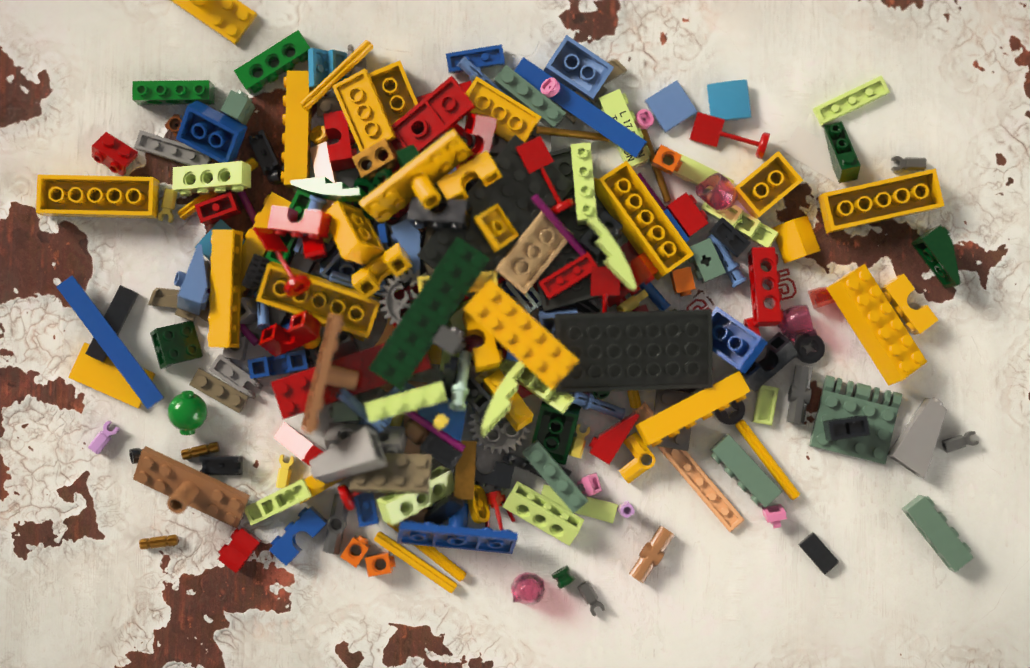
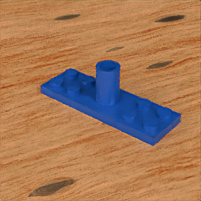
M464 502V507L449 518L448 526L435 525L432 522L400 521L397 543L512 554L518 540V533L508 529L496 531L492 528H467L469 506Z

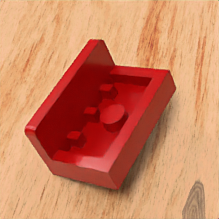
M107 132L92 145V158L96 162L108 167L113 173H118L121 176L126 174V168L138 156V151Z

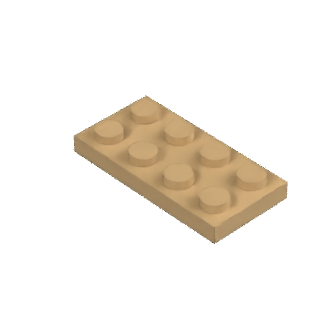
M541 211L494 270L525 295L568 241Z

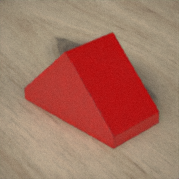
M308 236L302 238L306 259L313 261L329 256L323 238L319 240L308 239Z

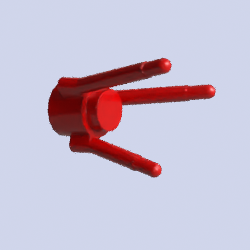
M500 490L486 493L489 511L490 506L495 508L499 529L503 530L499 506H502V503L504 505L506 501L505 494L502 495ZM506 510L511 521L515 522L513 514ZM490 518L485 522V528H490Z

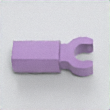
M112 421L105 422L103 431H100L88 446L94 453L99 454L111 440V435L119 432V427H115L113 431L109 429Z
M629 501L624 502L617 508L620 515L626 518L634 514V509Z

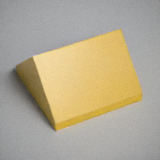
M498 203L472 220L494 253L520 236Z
M807 215L772 228L778 232L775 241L784 264L820 251Z

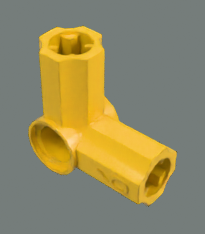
M637 432L633 433L623 442L634 456L633 460L619 469V472L628 484L655 464L654 454L645 446ZM648 454L652 457L650 465H644L641 462L643 455Z

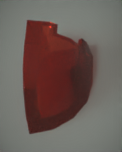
M819 287L808 291L813 309L835 302L827 287Z

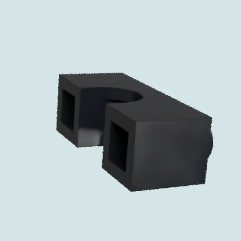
M411 197L407 219L413 227L418 229L431 227L435 230H443V228H448L460 232L462 230H469L473 208L467 200L449 199L446 209L441 213H435V207L424 208L417 197Z
M780 332L768 341L766 345L767 354L761 361H754L746 374L740 371L746 384L754 392L798 355L792 342Z
M496 461L494 470L488 474H483L478 471L475 463V484L486 487L487 484L494 485V489L505 491V488L510 489L515 466Z

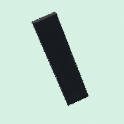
M121 285L104 316L117 335L120 333L139 295L137 292ZM93 337L85 354L105 362L107 354Z

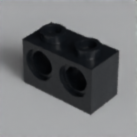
M604 211L598 220L604 227L610 225L614 228V231L610 234L615 242H617L623 234L621 232L623 225ZM590 228L579 240V243L596 259L600 256L604 257L606 254L599 247L594 248L591 246V242L598 240L600 237Z
M865 415L823 421L825 438L828 441L870 435L868 418Z

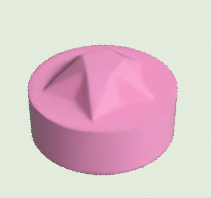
M548 78L542 83L540 90L547 98H551L559 92L560 83L555 78Z
M642 109L635 114L636 121L634 122L640 129H648L654 123L653 114L649 110Z

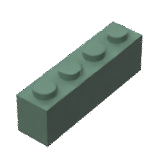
M506 65L494 79V83L507 93L509 97L542 117L540 122L545 126L557 128L565 118L566 112L509 66Z
M726 434L710 449L713 453L711 457L718 464L721 462L726 467L724 471L731 478L735 477L739 481L737 485L744 492L748 491L752 495L750 499L758 507L761 505L766 508L782 493L778 486L730 435Z
M538 439L523 451V455L573 514L588 502L585 494Z
M918 495L904 506L902 511L948 569L957 572L974 558L970 553L972 550L965 542L962 543L959 540V533L953 527L948 526L946 523L947 518L940 511H936L934 508L935 503L928 496Z

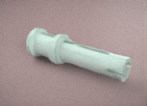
M468 351L459 353L455 385L451 388L453 394L448 407L455 411H464L467 407L465 400L466 395L469 394L467 381L472 353Z

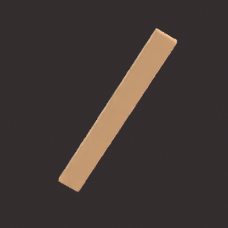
M645 402L641 404V407L632 412L637 411L640 413L636 421L637 423L652 417L654 413ZM658 447L729 532L744 521L743 517L687 451Z

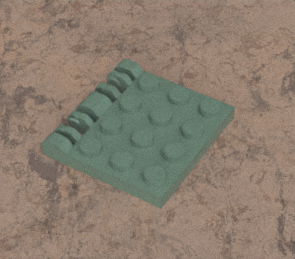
M826 375L809 446L886 464L898 409L901 405L902 393H892L890 390H886L883 395L882 404L876 402L880 394V388H873L871 399L868 401L871 386L857 383L853 397H850L854 387L853 381H848L845 395L839 394L842 379L837 378L835 381V377ZM859 415L867 416L870 435L834 441L826 440L823 421Z

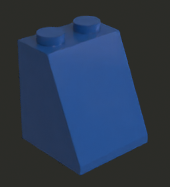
M447 398V401L418 409V414L433 424V420L438 414H444L449 420L442 430L456 440L461 441L466 410L455 411L450 409L448 406L452 399Z

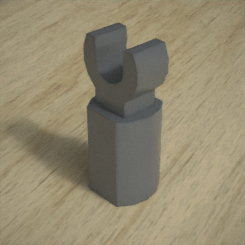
M900 156L891 158V161H897L899 164L898 167H892L891 171H899L901 169L925 171L926 158L905 157L903 159Z
M968 431L964 436L958 435L942 440L941 443L944 451L948 453L964 448L966 445H977L978 441H970V436L976 434V432Z
M585 581L577 587L586 604H590V612L593 616H596L594 611L596 606L601 607L602 611L605 610L604 605L597 601L598 596L589 581Z

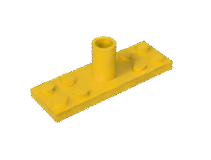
M170 0L235 45L257 16L256 12L238 0Z
M452 129L364 197L359 203L380 224L389 220L390 217L409 204L411 197H417L424 208H433L441 199L433 184L440 180L442 176L450 173L455 167L470 157L473 152Z

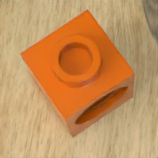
M661 144L651 165L672 176L674 171H679L683 163L680 161L682 155ZM670 157L673 159V164L666 165L663 159Z
M691 266L670 272L674 294H680V297L691 295V291L696 289Z
M355 535L340 557L354 567H357L371 545L368 544L369 541L363 536L359 535L357 537ZM359 545L362 549L361 554H354L352 546Z
M390 551L365 557L368 577L392 573L393 567H395L394 555L390 556ZM383 559L386 562V567L382 569L377 567L376 561Z

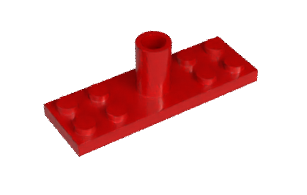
M450 76L392 125L397 139L391 142L396 151L414 144L418 152L421 153L476 108V106L455 78ZM388 152L383 155V161L388 158ZM397 164V167L391 170L393 174L400 170L399 165Z

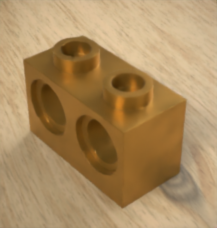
M385 138L352 157L361 177L368 181H373L375 175L382 169H389L391 171L398 164L396 150L392 142ZM388 152V158L383 161V155ZM372 162V167L367 170V164Z

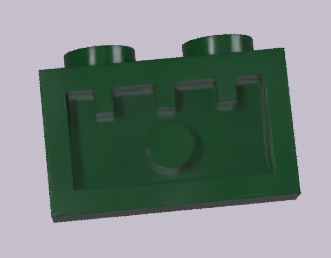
M193 321L156 328L150 332L160 369L203 357Z

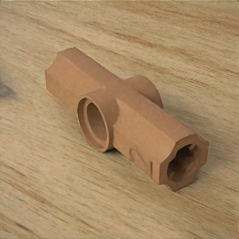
M660 525L650 542H647L642 548L639 559L629 572V575L644 583L652 569L662 560L665 554L664 551L673 539L674 534Z

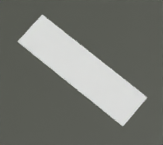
M797 126L783 150L784 153L843 188L887 179L860 163L861 166L857 180L839 183L832 167L827 142L800 126Z

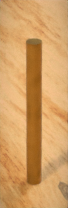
M541 126L536 128L537 134L610 141L602 134L595 132Z
M647 129L641 130L643 139L647 141L646 145L651 153L649 160L652 164L655 151ZM652 166L664 203L671 201L662 171Z

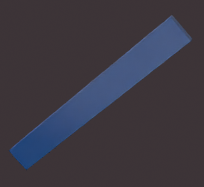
M524 57L514 70L540 92L542 83L548 78H554ZM559 82L560 90L555 96L550 98L635 158L639 156L647 141Z
M72 275L56 286L145 407L149 410L163 400L164 396L76 278Z

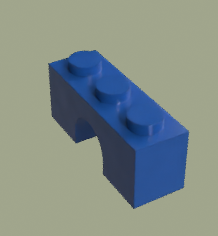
M308 350L288 352L276 357L266 356L249 359L247 361L250 379H260L310 369L311 363L307 355Z
M313 506L309 509L305 507L298 514L300 518L295 523L291 521L285 527L286 533L282 537L278 535L271 542L273 546L269 551L285 566L302 551L295 541L296 534L299 531L307 532L313 538L327 525L328 520Z

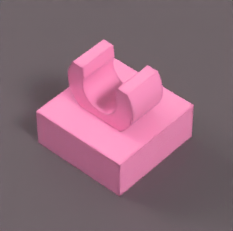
M597 473L589 474L577 482V485H584L585 490L582 492L587 497L602 491Z
M781 504L767 506L766 508L762 507L766 521L773 524V528H780V520L787 519L786 512Z

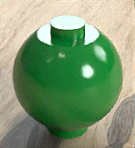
M183 391L182 394L174 397L168 406V418L171 424L179 429L181 435L195 434V429L199 428L207 417L205 401L197 394H194L193 391Z

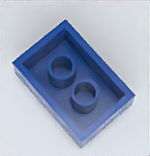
M197 100L186 107L176 140L220 163L233 162L237 158L248 126Z
M716 306L712 312V351L746 374L768 342Z

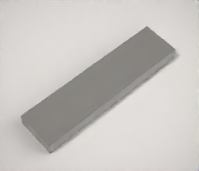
M141 130L134 146L137 150L188 166L210 164L212 160L211 157L186 144Z

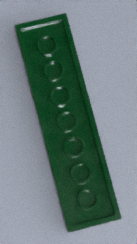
M456 237L368 369L402 391L433 345L432 340L442 325L447 324L490 258L459 237Z

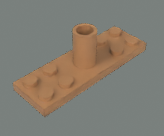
M328 314L301 423V429L305 433L313 434L314 430L318 429L320 418H317L319 410L322 411L325 399L322 396L325 384L349 390H355L357 385L358 371L330 365L333 351L336 352L339 345V340H336L338 332L342 331L344 320H341L342 316Z
M147 446L141 451L133 480L169 496L167 506L171 512L181 514L190 506L235 528H238L250 498V495Z

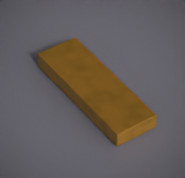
M461 440L459 442L464 444L465 448L461 452L463 455L456 463L454 497L474 500L477 441Z

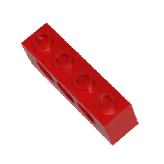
M752 247L747 255L754 327L777 326L784 316L783 309H780L782 292L778 287L780 282V273L777 272L778 254H775V247ZM761 265L766 266L768 272L763 271ZM763 284H767L770 290L764 289ZM764 302H768L771 305V309H768Z

